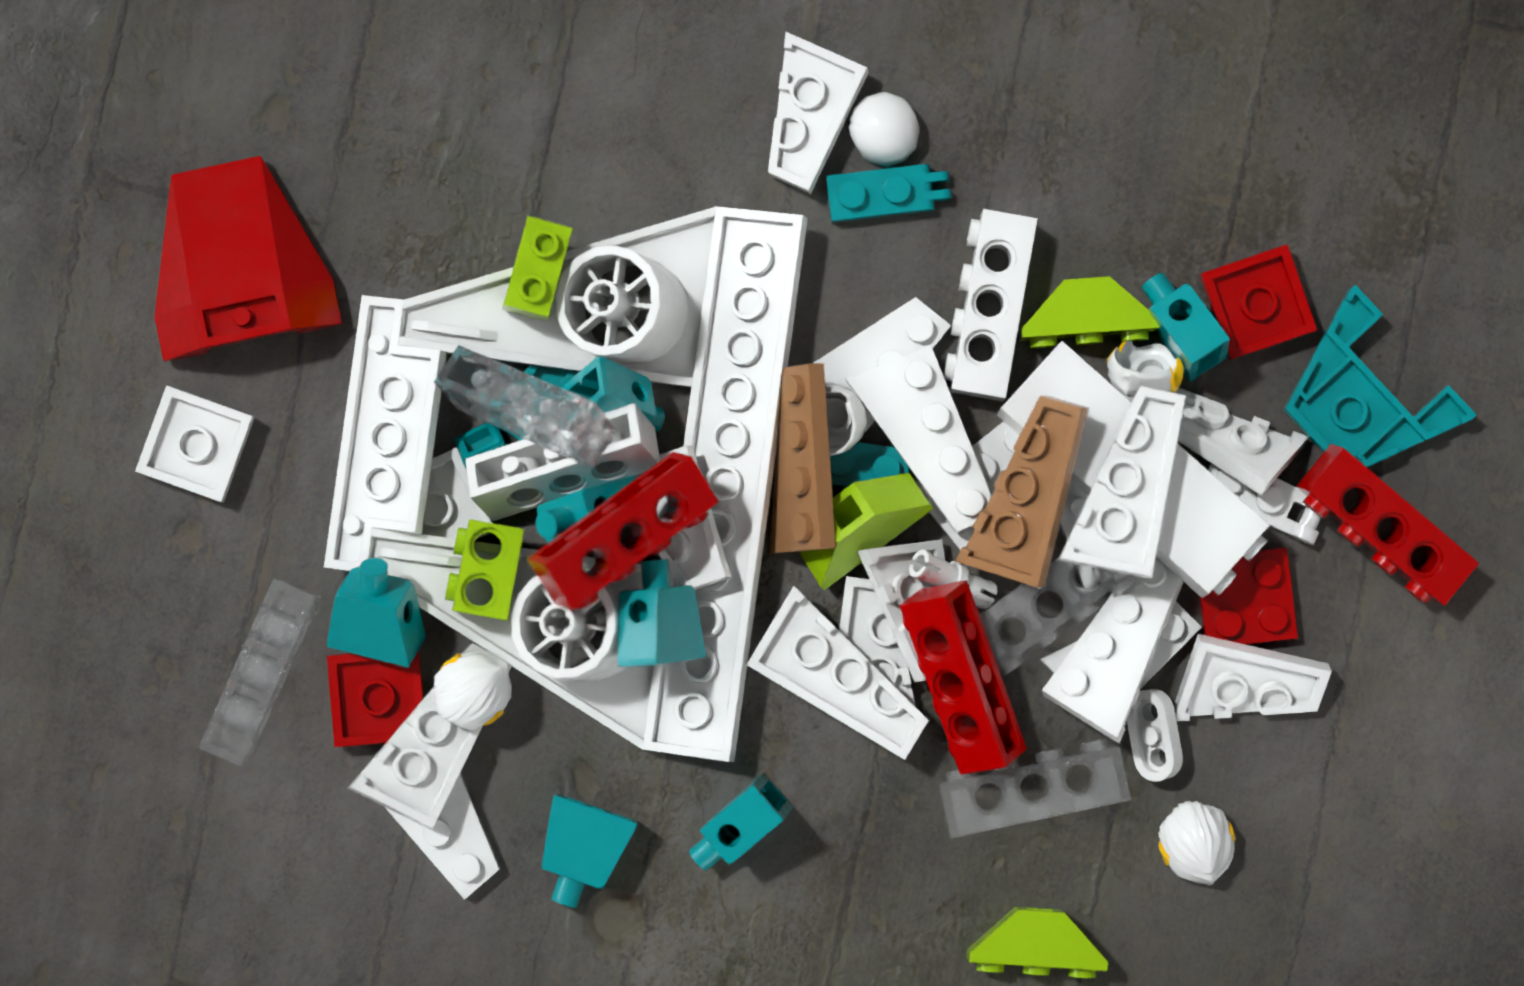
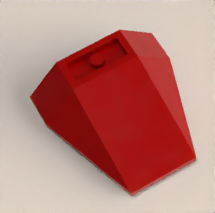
M261 156L171 175L154 315L163 362L207 354L210 348L290 331L300 334L343 324L334 280Z

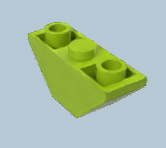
M1110 276L1063 280L1018 332L1019 341H1030V348L1056 347L1058 345L1057 339L1075 338L1076 345L1103 343V335L1121 334V342L1130 340L1132 342L1149 340L1148 332H1155L1160 327L1144 305Z
M910 473L854 482L833 498L836 548L802 551L800 555L820 587L825 591L862 563L857 551L883 547L934 508Z
M1015 906L967 949L966 956L969 962L977 963V971L1001 973L1004 972V965L1023 966V974L1050 975L1051 967L1068 969V976L1096 978V970L1108 971V961L1061 909Z

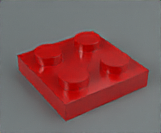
M1288 244L1199 275L1213 317L1230 338L1227 353L1229 361L1317 331Z
M1287 548L1258 551L1250 561L1242 556L1231 568L1237 576L1220 595H1217L1212 590L1203 598L1199 596L1203 635L1241 644L1298 638Z
M420 649L408 668L353 653L327 656L334 747L386 743L424 698Z

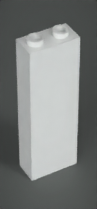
M1061 341L1001 407L997 416L1020 435L1040 396L1048 395L1089 407L1071 482L1088 496L1132 402ZM1177 443L1156 557L1201 598L1208 595L1212 590L1217 595H1220L1237 576L1231 568L1243 556L1250 561L1267 542L1261 535L1270 525Z

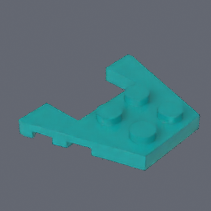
M1355 284L1344 296L1285 404L1283 411L1322 453L1325 452L1330 444L1340 446L1368 467L1472 420L1477 414L1450 385H1447L1414 416L1411 415L1350 349V345L1384 315Z

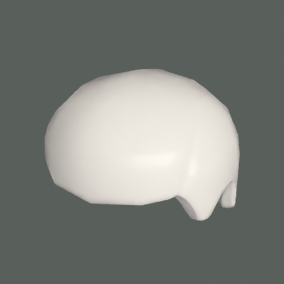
M881 92L864 97L853 108L849 118V132L853 143L864 160L888 167L904 162L915 151L920 132L919 123L914 110L903 97Z
M832 383L825 385L830 456L849 451L863 437L867 424L865 407L856 394L843 386Z

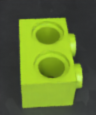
M531 216L527 217L502 310L547 322L573 228Z
M469 519L467 528L458 527L453 554L462 556L459 574L449 573L445 600L454 601L452 611L508 620L524 529ZM491 533L500 540L501 551L496 558L484 560L475 553L474 542L481 534ZM476 578L488 581L493 590L490 601L482 606L470 603L465 594L468 583Z

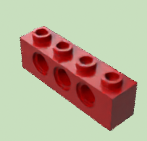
M1330 444L1296 486L1307 495L1303 503L1323 519L1328 514L1341 524L1337 529L1341 536L1356 547L1364 543L1375 553L1371 557L1372 562L1390 576H1393L1397 571L1409 581L1404 588L1425 605L1431 600L1445 606L1479 565L1478 561L1343 447ZM1356 488L1359 494L1358 504L1354 509L1346 511L1343 507V497L1348 490ZM1390 517L1393 524L1392 531L1387 538L1380 540L1377 535V526L1382 519ZM1423 545L1426 550V559L1421 566L1413 568L1411 564L1412 552L1417 547Z
M672 452L535 552L527 560L556 605L572 611L575 609L580 610L595 602L599 597L598 592L611 582L622 581L630 576L636 569L635 564L647 555L658 554L669 547L672 543L671 537L684 528H692L704 521L708 516L707 511L719 503L692 456ZM663 497H666L668 502L667 510L659 518L657 515V505ZM630 524L631 536L622 545L620 541L621 530L625 525ZM593 550L595 554L594 565L585 572L583 568L584 558Z
M963 580L922 588L899 606L902 612L903 624L910 634L918 656L919 668L924 674L931 692L934 710L940 717L948 739L949 752L955 759L960 775L1005 768L1027 750L968 582Z

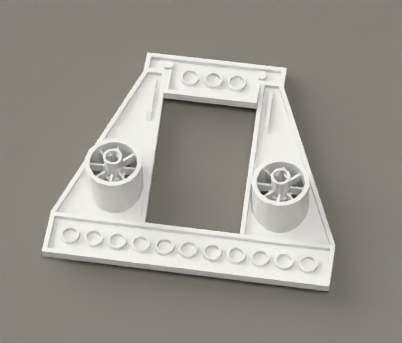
M716 206L566 251L547 322L502 310L514 267L405 300L362 295L324 568L350 571L356 567L360 568V564L366 559L380 558L388 565V575L410 580L414 584L421 609L504 660L515 669L639 748L734 762L777 450L782 370L788 367L808 218L798 214ZM626 266H638L643 271V274L630 285L624 283ZM614 270L613 282L601 278L603 274ZM649 283L651 304L640 303V297L637 292ZM585 306L593 314L588 320H586ZM640 310H649L646 322L639 329L634 320L637 318ZM602 321L607 325L604 345L591 332ZM627 326L634 336L615 345L618 327ZM447 353L578 372L595 358L602 356L648 377L650 382L691 388L683 446L693 447L698 467L719 501L711 510L731 574V578L695 590L706 658L660 665L618 667L619 595L621 591L643 589L641 564L637 563L635 564V571L630 576L619 582H611L598 592V599L591 605L572 611L554 603L527 560L538 550L521 548L507 621L452 611L454 601L445 600L449 573L459 574L462 556L453 554L456 539L422 534ZM475 541L474 550L481 559L492 560L499 555L501 545ZM585 556L583 561L585 572L592 568L595 558ZM669 570L670 586H680ZM476 578L468 583L465 594L470 603L482 606L490 601L493 590L488 581ZM602 605H604L606 610L607 626L597 625V619L594 614ZM596 630L606 631L602 645L596 651L590 640L594 637ZM557 641L563 645L561 662L549 651V648ZM582 646L590 660L575 668H571L574 647Z

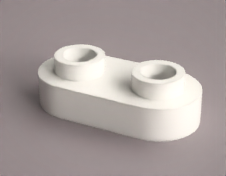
M1159 689L1140 691L1135 706L1131 708L1127 718L1136 769L1141 776L1149 781L1157 782L1172 778L1180 771L1183 763L1173 703L1169 696ZM1152 704L1155 705L1157 709V718H1155L1151 713ZM1160 750L1165 752V763L1159 757Z

